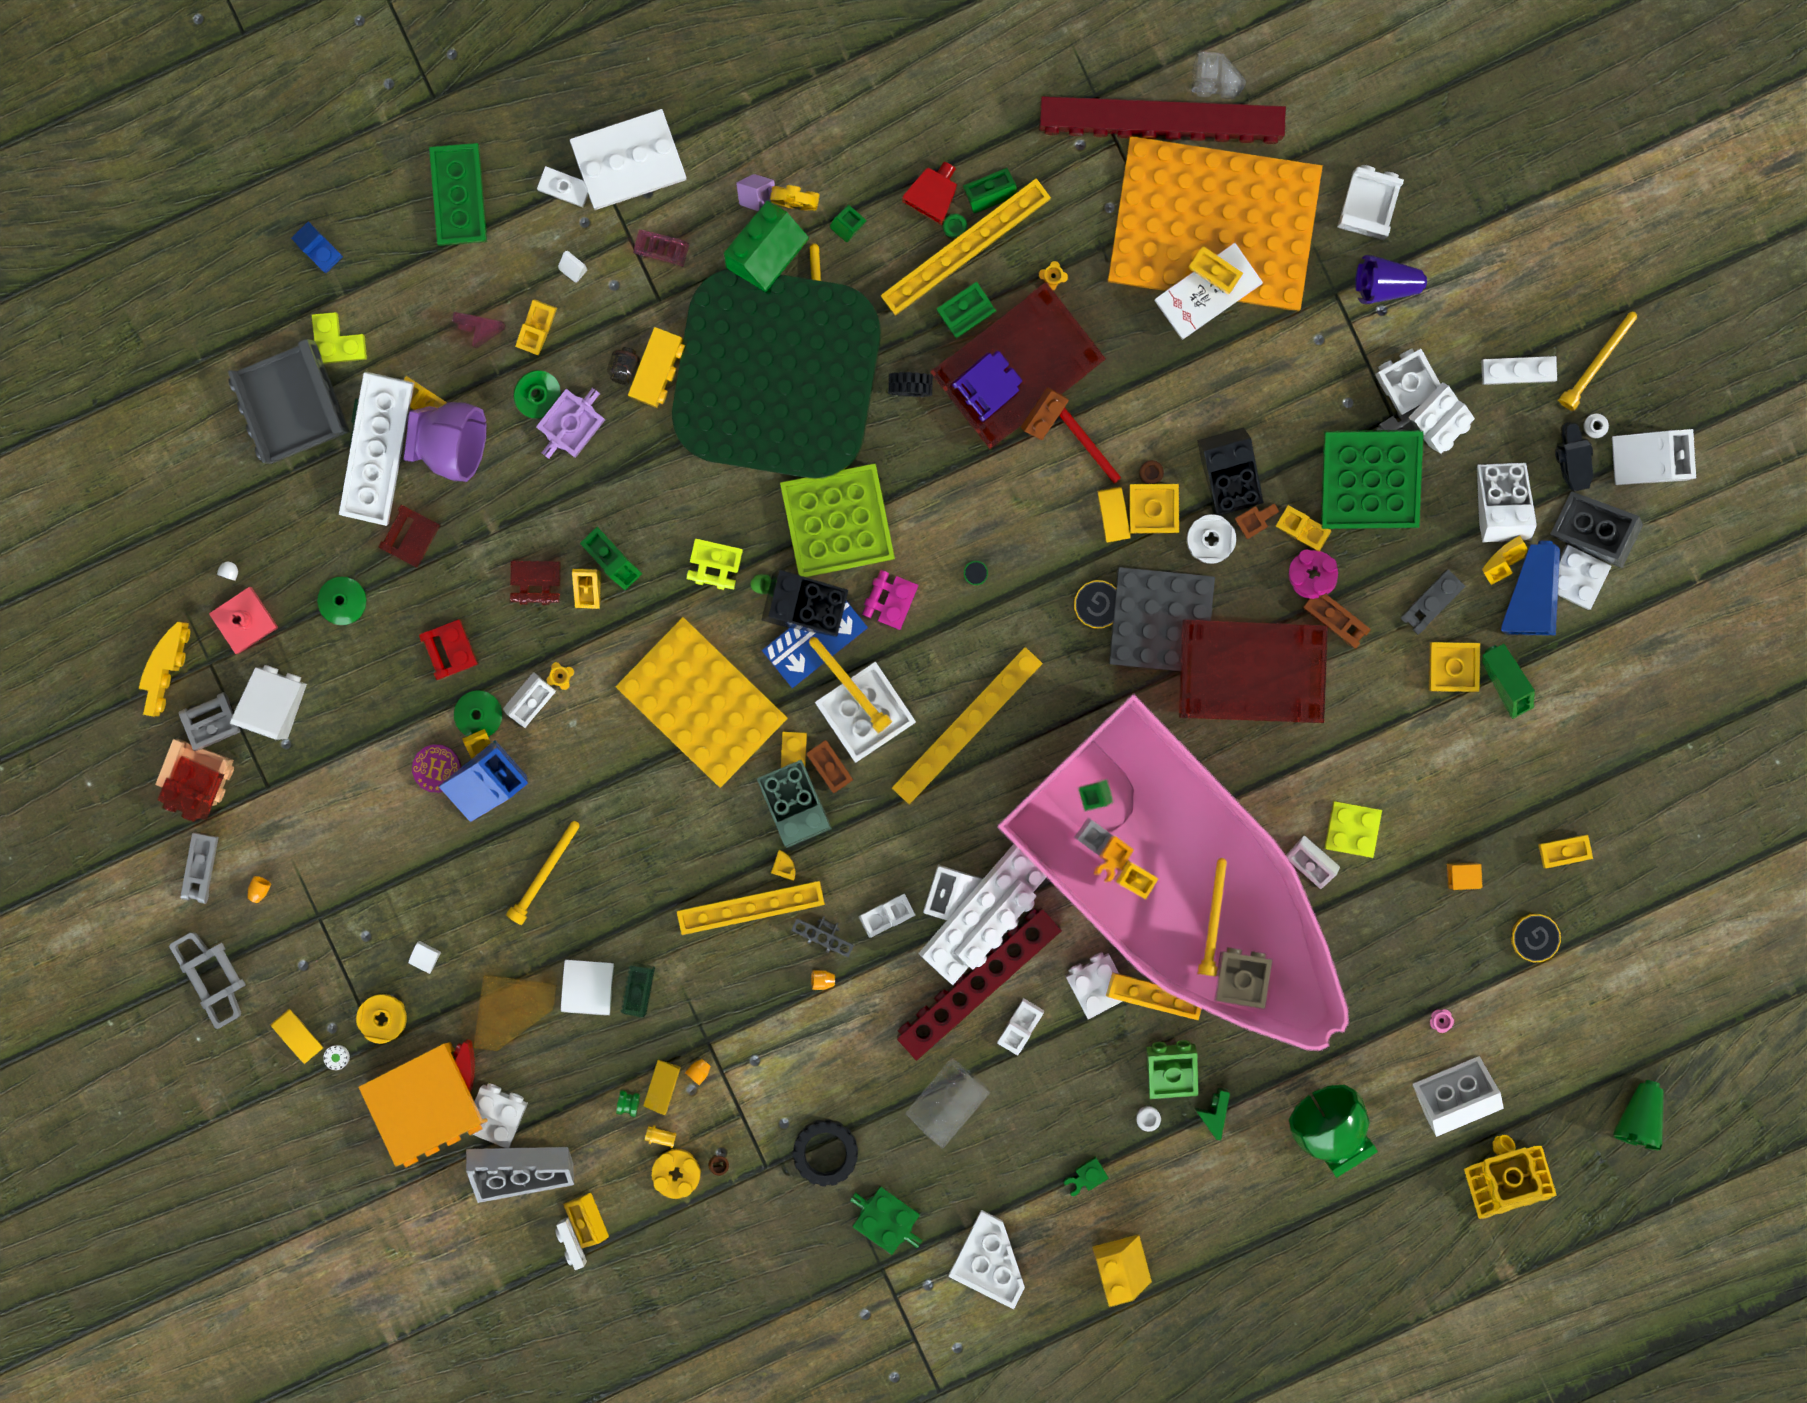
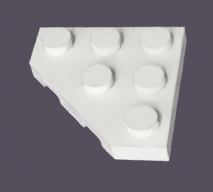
M981 1210L948 1276L1014 1309L1025 1288L1003 1220Z

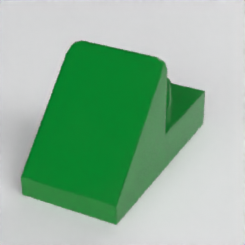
M1219 1087L1217 1088V1093L1212 1094L1211 1107L1214 1108L1213 1111L1200 1108L1194 1109L1215 1139L1221 1141L1230 1092L1228 1089Z

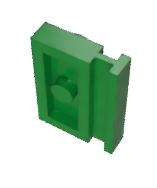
M975 282L938 307L936 311L955 339H957L993 315L996 309L979 284Z

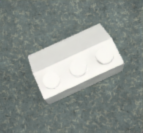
M1480 1056L1413 1083V1088L1426 1119L1436 1137L1504 1109L1501 1093Z

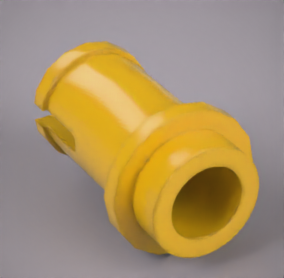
M655 1125L653 1127L648 1126L644 1141H648L649 1144L653 1142L673 1148L677 1133L657 1129Z

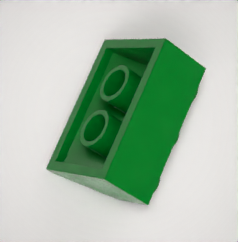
M767 200L724 252L726 268L766 292L806 244L809 237L788 212Z

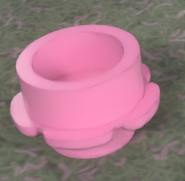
M1437 1009L1431 1014L1430 1026L1436 1029L1437 1032L1445 1033L1452 1028L1454 1019L1450 1011ZM1441 1018L1444 1019L1443 1023H1440L1439 1021Z

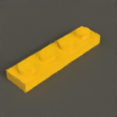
M1112 972L1106 992L1108 998L1199 1020L1202 1008L1166 992L1156 983Z

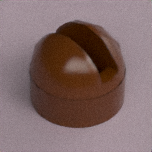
M716 1155L709 1160L708 1167L711 1173L721 1176L728 1171L729 1162L725 1157ZM723 1162V1166H713V1163Z

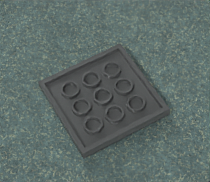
M1118 567L1109 664L1206 674L1215 577Z

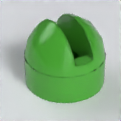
M764 574L755 575L750 582L751 589L759 594H767L771 578Z

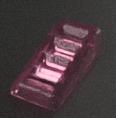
M639 229L633 253L683 267L689 243L684 240ZM647 237H649V238H650L649 246H648L647 251H645V250H644L645 243H646ZM657 240H660V241H659L658 248H657V252H656V253H653V252H654V249H655L656 241H657ZM666 243H669L667 254L664 256Z

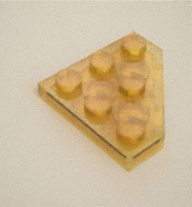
M484 975L473 1048L499 1051L554 1009L557 985Z

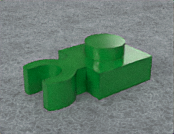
M1095 1156L1075 1169L1078 1176L1067 1177L1063 1183L1065 1186L1069 1183L1076 1184V1188L1070 1192V1195L1073 1197L1080 1193L1081 1187L1086 1186L1087 1190L1090 1191L1108 1180L1109 1177Z

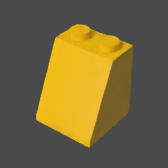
M1139 1234L1092 1247L1109 1307L1133 1301L1152 1282Z

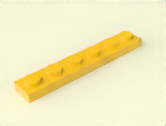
M819 880L678 910L677 915L681 934L685 935L825 905Z

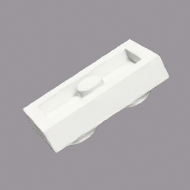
M569 1217L564 1218L556 1225V1236L559 1242H563L567 1251L564 1253L568 1264H573L574 1269L578 1270L585 1266L587 1260Z

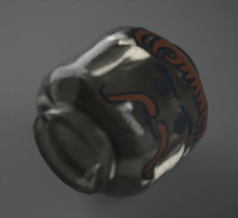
M628 347L613 351L607 366V373L611 376L610 379L621 385H628L633 382L641 359L636 355L634 349Z

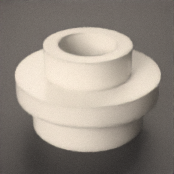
M1592 414L1585 419L1583 427L1589 437L1600 438L1607 433L1609 424L1603 415ZM1595 421L1600 423L1599 430L1593 428Z

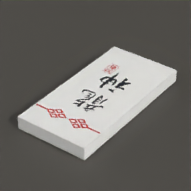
M1236 243L1217 255L1243 272V275L1229 295L1193 272L1154 300L1182 340L1263 283Z

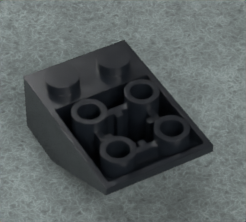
M1244 427L1197 440L1201 462L1216 515L1220 516L1264 503L1252 440Z
M778 570L772 574L761 620L787 628L837 637L848 590Z

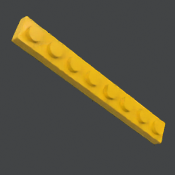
M1036 178L880 295L896 316L1048 202L1051 197Z
M1024 647L897 781L892 789L910 804L1043 663Z

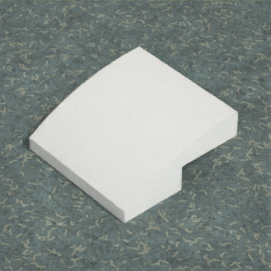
M565 960L561 1012L610 1015L614 963Z

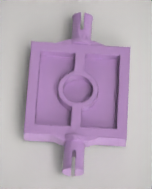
M591 388L583 399L565 389L536 426L550 441L541 452L543 455L550 459L555 450L560 448L566 450L575 458L605 421L591 406L600 395L599 392Z

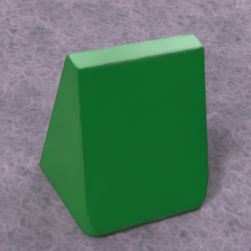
M847 205L834 218L830 229L845 242H849L867 220L850 205Z
M1107 779L1078 787L1084 811L1105 807L1113 803Z

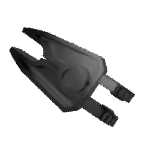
M1571 422L1563 423L1562 427H1560L1562 442L1557 443V449H1555V456L1557 462L1560 463L1562 477L1571 490L1588 489L1593 478L1592 444L1587 439H1582L1581 431L1577 424Z

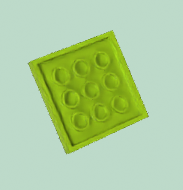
M876 463L842 470L828 478H801L780 483L798 574L800 576L811 577L895 560Z

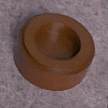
M1154 460L1146 461L1139 469V477L1145 484H1157L1164 475L1162 465Z

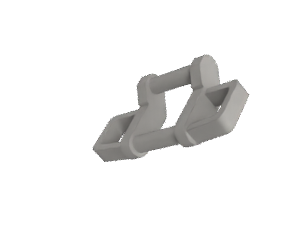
M195 932L189 933L171 943L169 947L180 964L182 972H186L202 1000L200 1004L206 1010L216 1029L221 1028L240 1017L241 1011L234 992L246 984L243 979H239L224 952V945L220 943L208 949ZM188 939H192L203 954L186 962L178 949V945ZM215 956L231 985L210 996L194 967ZM228 996L234 1013L233 1016L221 1022L218 1020L211 1005Z

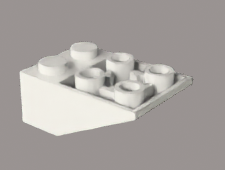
M1693 429L1612 437L1615 485L1687 481L1696 478Z
M1526 463L1477 465L1479 524L1482 542L1511 541L1519 535L1523 541L1531 540L1537 524Z
M938 865L923 912L948 920L983 878Z

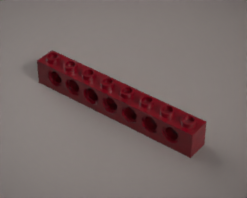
M1042 907L1039 910L1033 908L1024 917L1026 921L1020 927L1017 925L1014 929L1009 930L1006 933L1008 937L999 947L992 948L989 951L990 953L986 956V962L982 966L971 969L966 975L962 974L948 991L943 989L934 997L935 1003L930 1007L927 1005L922 1007L915 1014L918 1017L911 1024L907 1021L897 1030L900 1033L897 1036V1040L916 1061L1062 931ZM1030 927H1035L1039 931L1037 938L1033 940L1025 937V932ZM1012 943L1018 944L1021 948L1016 956H1011L1007 953V948ZM996 959L1002 962L1003 965L1000 971L993 972L989 969V963L992 960ZM975 976H981L984 979V984L980 988H974L970 984L971 979ZM957 992H962L966 995V1001L962 1004H956L952 1000L953 995ZM943 1008L947 1010L948 1017L945 1020H937L934 1016L937 1009ZM927 1025L930 1028V1033L924 1037L919 1036L916 1033L917 1027Z

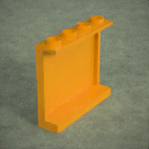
M451 1042L442 1044L358 1087L395 1167L404 1164L406 1168L418 1162V1156L425 1153L426 1157L440 1151L438 1146L444 1143L450 1146L461 1140L460 1135L468 1132L470 1136L482 1130L481 1125L488 1122L487 1118L482 1119L451 1054V1052L455 1051Z

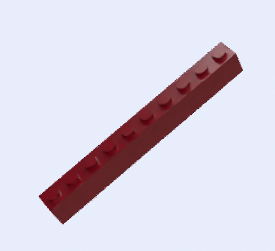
M1042 96L1040 101L1039 131H1045L1044 134L1058 135L1059 132H1069L1070 136H1083V133H1093L1095 137H1107L1108 134H1117L1119 138L1142 135V138L1156 139V136H1166L1168 140H1180L1181 137H1190L1192 141H1204L1205 138H1215L1216 142H1228L1229 139H1239L1241 143H1253L1254 140H1263L1265 144H1277L1285 136L1286 106Z

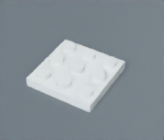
M876 662L851 679L879 713L882 712L884 715L887 714L893 721L879 734L872 727L871 717L843 684L815 702L855 763L916 723Z

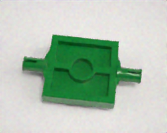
M881 1186L868 1200H865L856 1192L853 1194L855 1198L851 1197L849 1201L861 1208L859 1217L852 1225L853 1228L891 1255L905 1240L916 1247V1249L919 1247L922 1239L911 1232L914 1223L920 1216L918 1212Z

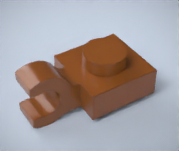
M1275 503L1261 512L1255 506L1236 517L1235 521L1247 540L1266 529L1268 525L1265 520L1277 514L1279 510Z

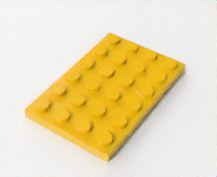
M684 617L616 686L629 701L720 788L788 719Z

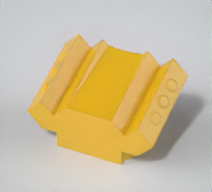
M1533 1146L1527 1149L1521 1148L1485 1159L1483 1162L1464 1169L1479 1219L1505 1213L1518 1207L1532 1205L1557 1196L1542 1146Z

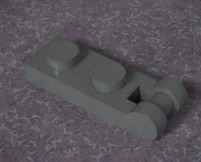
M1448 569L1400 618L1405 623L1408 622L1413 627L1412 630L1418 635L1466 586ZM1418 610L1424 615L1421 620L1415 616Z

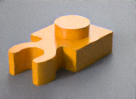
M1111 836L1099 855L1104 862L1094 869V874L1099 875L1104 869L1107 872L1104 882L1112 881L1115 876L1114 869L1122 870L1134 849L1118 837Z

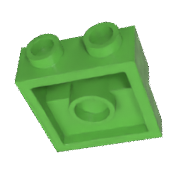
M1180 1040L1176 1045L1155 1042L1152 1044V1047H1146L1150 1099L1198 1096V1059L1195 1044H1191L1187 1040Z

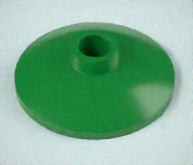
M542 370L530 371L523 375L516 383L513 394L514 403L523 415L534 419L543 418L561 396V389L556 378L550 373ZM533 389L538 390L535 396H531Z
M348 577L330 579L322 586L318 594L320 613L326 620L336 625H348L357 621L366 608L367 599L364 589L357 581ZM339 596L344 598L342 605L336 603V599Z
M485 691L466 693L458 700L454 709L455 724L465 736L485 729L489 737L498 730L503 718L502 707L499 701L492 694ZM475 710L481 713V717L478 720L473 718Z

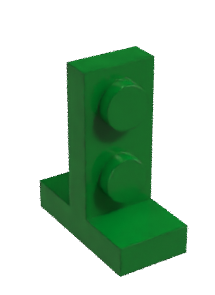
M596 527L580 542L584 549L604 569V572L624 590L642 575L641 571L626 558L600 528Z

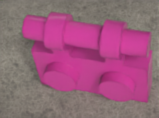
M880 570L878 577L873 580L872 585L874 587L869 599L866 598L864 602L865 609L862 615L871 618L874 610L880 611L879 622L901 630L919 585L896 576L893 585L886 582L889 573ZM883 589L889 591L884 605L878 603Z

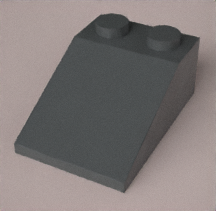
M1571 491L1550 535L1601 561L1623 568L1643 523L1640 517Z

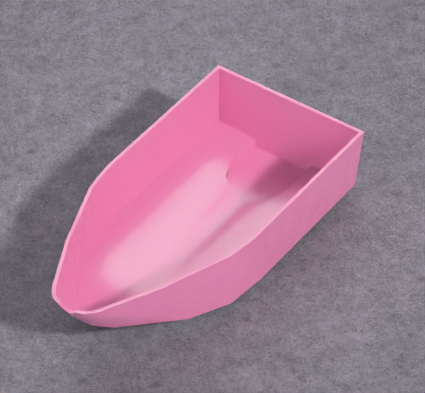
M1134 694L998 826L1142 974L1166 992L1243 1028L1306 1050H1322L1330 1046L1328 1042L1330 1036L1338 1031L1344 1032L1348 1025V1008L1329 948L1294 867L1274 839ZM1107 779L1113 803L1105 807L1084 811L1078 787ZM1088 817L1134 849L1128 859L1129 861L1158 878L1147 899L1140 897L1114 880L1104 882L1107 876V872L1104 869L1099 875L1094 874V869L1098 865L1103 864L1104 860L1074 838ZM1219 858H1225L1227 864L1214 961H1216V967H1218L1220 951L1226 952L1227 947L1242 950L1241 955L1251 956V952L1266 954L1265 959H1271L1272 965L1265 1009L1214 1001L1218 976L1197 974L1198 964H1201V959L1204 960L1216 864Z

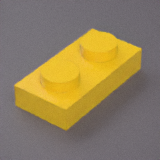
M1202 246L1188 267L1228 295L1243 275V272L1204 246Z
M782 732L781 768L801 759L804 766H806L807 733Z
M1586 834L1538 844L1542 865L1545 869L1593 859L1589 836Z

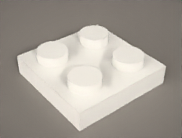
M1565 545L1559 563L1558 596L1587 610H1591L1610 571L1611 565L1570 545Z

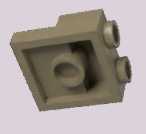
M1228 947L1226 952L1220 951L1217 971L1218 981L1214 1001L1265 1009L1272 960L1265 959L1266 954L1251 952V956L1241 955L1242 950Z

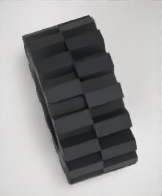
M916 372L889 373L888 393L906 397L932 396L933 375Z

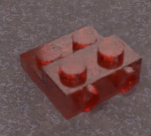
M181 756L173 777H166L157 800L164 803L162 808L175 813L177 810L181 811V817L193 822L196 821V818L207 820L225 774L189 757Z

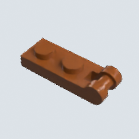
M1326 593L1320 595L1319 598H1309L1302 607L1354 649H1357L1360 645L1359 641L1364 635L1367 636L1371 631L1369 627ZM1351 625L1356 628L1352 635L1346 632Z

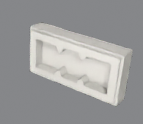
M545 166L537 190L583 208L588 197L584 181Z

